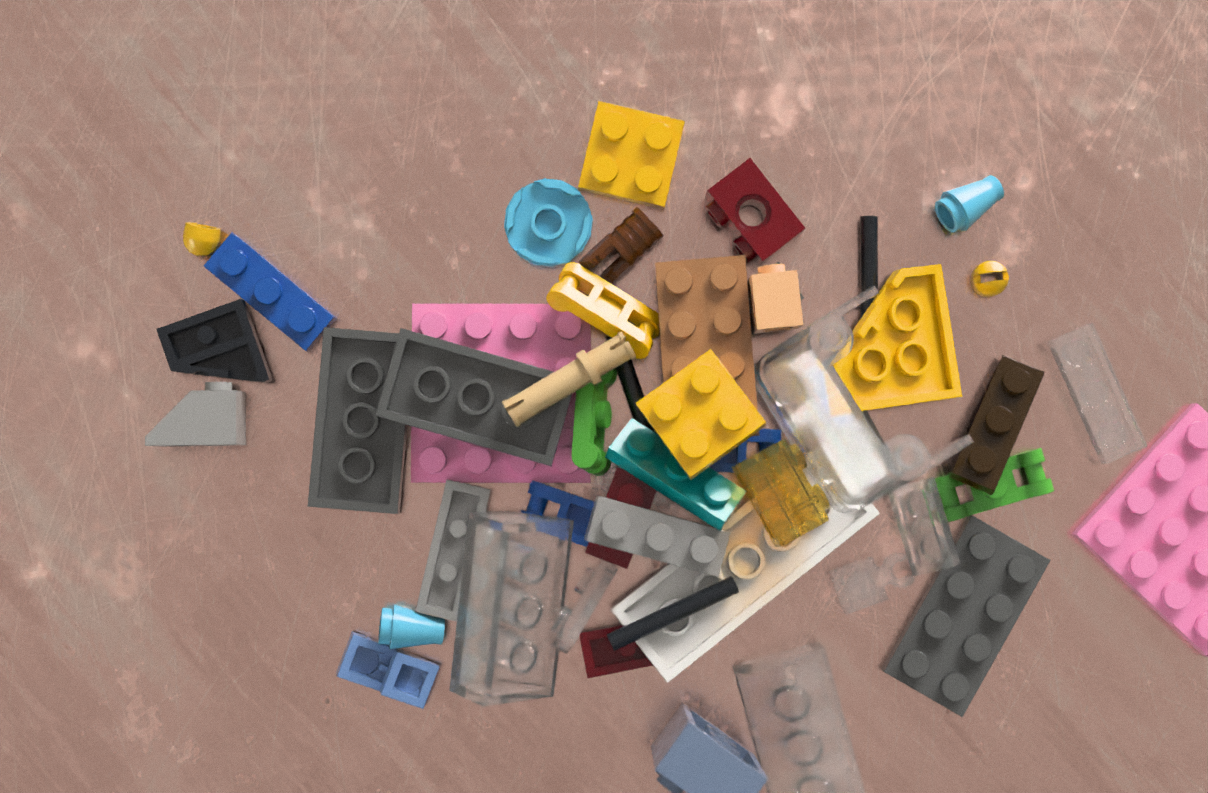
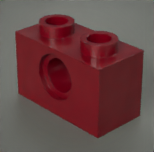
M751 158L747 159L708 189L705 195L708 204L704 208L710 218L718 227L721 228L726 225L736 237L732 241L739 255H745L747 263L754 260L758 267L799 237L806 229ZM747 205L757 207L763 216L762 223L757 226L744 224L740 219L739 210Z

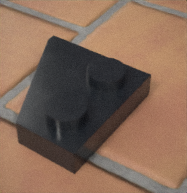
M238 299L156 329L172 372L262 383L273 381L246 302L243 299Z

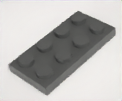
M324 327L307 507L400 514L407 425L375 416L399 333Z
M401 328L375 416L552 466L572 394L521 423L519 427H516L502 401L513 397L552 374L553 371Z
M968 516L881 670L963 717L1051 560L975 516Z

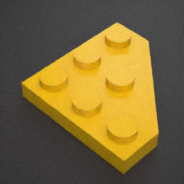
M941 264L902 268L892 272L825 370L832 415L962 397Z

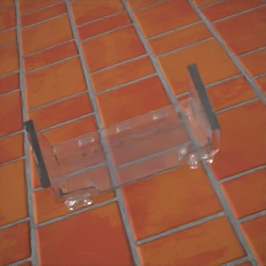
M875 285L764 354L754 365L756 389L828 504L834 510L841 513H853L863 509L925 474L974 442L968 434L929 453L921 440L909 434L897 435L883 444L877 437L833 367V364L846 357L853 347V333L845 317L857 311L879 294Z

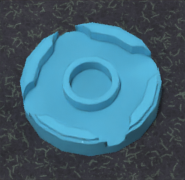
M544 178L522 187L513 195L506 208L504 228L510 246L521 259L536 267L555 268L572 262L583 253L591 239L593 218L587 201L577 188L562 180Z

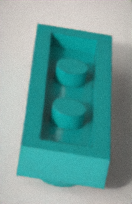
M631 418L612 442L605 455V458L719 531L724 527L747 492L710 467L691 480L658 434Z

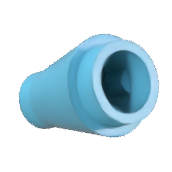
M989 175L982 180L943 192L941 199L935 203V212L941 224L952 233L958 230L967 231L997 201L1004 198V189L996 177Z
M395 604L393 609L382 608L378 644L389 645V649L429 644L442 645L445 619L417 613L415 610Z

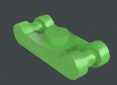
M616 369L601 376L602 382L594 386L592 383H589L576 391L572 461L576 466L594 476L604 475L611 466V461L605 458L604 435L605 428H609L611 424L612 410L610 402L607 401L608 387L612 386L616 381Z
M1042 448L1009 456L993 495L966 485L970 500L960 503L955 487L964 483L950 478L951 473L930 479L933 492L939 493L943 508L939 509L942 522L947 523L959 520L973 514L1054 492L1051 478L1045 477L1041 462L1045 461ZM1024 467L1028 483L1016 486L1012 470Z

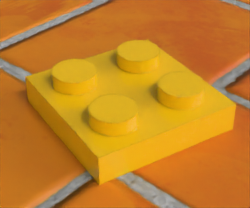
M598 101L578 190L664 210L685 121Z
M711 349L636 402L639 410L691 480L766 426V421Z

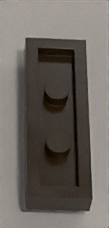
M1002 355L950 478L993 495L1045 374L1044 371Z

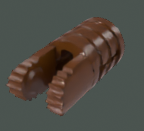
M638 207L620 225H617L613 232L608 233L579 261L580 265L588 270L592 269L614 250L619 257L600 274L601 278L613 284L636 263L635 261L645 254L647 249H650L657 240L659 241L664 237L658 227Z

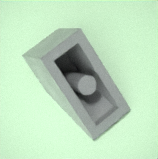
M205 382V390L190 391L145 436V446H246V392L232 390V382Z

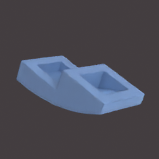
M352 631L336 671V676L378 690L383 696L424 709L440 666L402 649H389V645L378 644V640Z

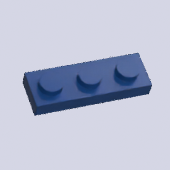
M233 232L204 264L208 271L306 352H309L323 336L324 327L330 328L337 319Z

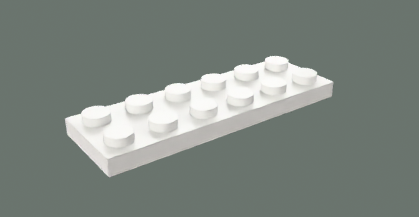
M823 442L733 512L721 529L731 533L719 577L668 563L610 610L624 627L725 578L733 577L739 593L635 641L659 674L668 683L880 513Z

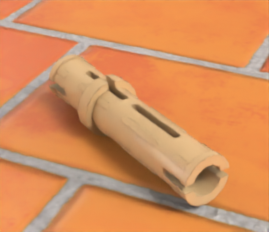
M622 332L617 333L615 337L587 353L585 350L576 354L577 359L513 397L503 400L502 403L516 427H519L521 423L589 383H592L594 386L602 382L601 376L628 360L636 358L628 341H625L626 337Z

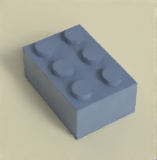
M681 703L651 745L655 772L659 775L657 781L672 793H683V791L686 793H759L768 780L753 753L684 703Z

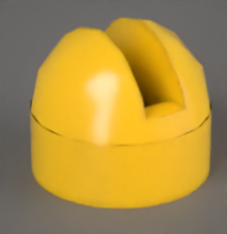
M185 222L183 232L184 246L190 253L196 256L208 255L216 249L221 229Z
M985 261L973 269L970 276L973 290L982 297H994L1002 293L1009 281L1006 268L996 261ZM999 273L1001 276V280L981 283L980 275Z

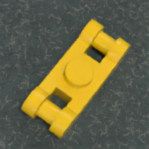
M573 262L567 263L559 274V282L551 287L546 296L548 304L557 311L571 312L611 338L615 337L617 333L622 332L626 337L625 341H628L631 345L636 359L646 358L653 346L652 338L657 337L660 333L659 313L582 265Z

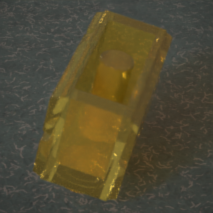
M785 438L731 467L742 488L747 491L746 495L775 547L784 546L830 520L825 512L826 509L830 508L825 493L818 484L810 485L803 472V469L808 467L804 455L795 443L789 446Z

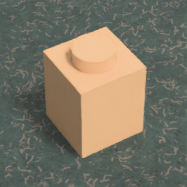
M785 264L758 267V274L751 275L748 279L753 334L799 329L803 325L797 270L785 271Z

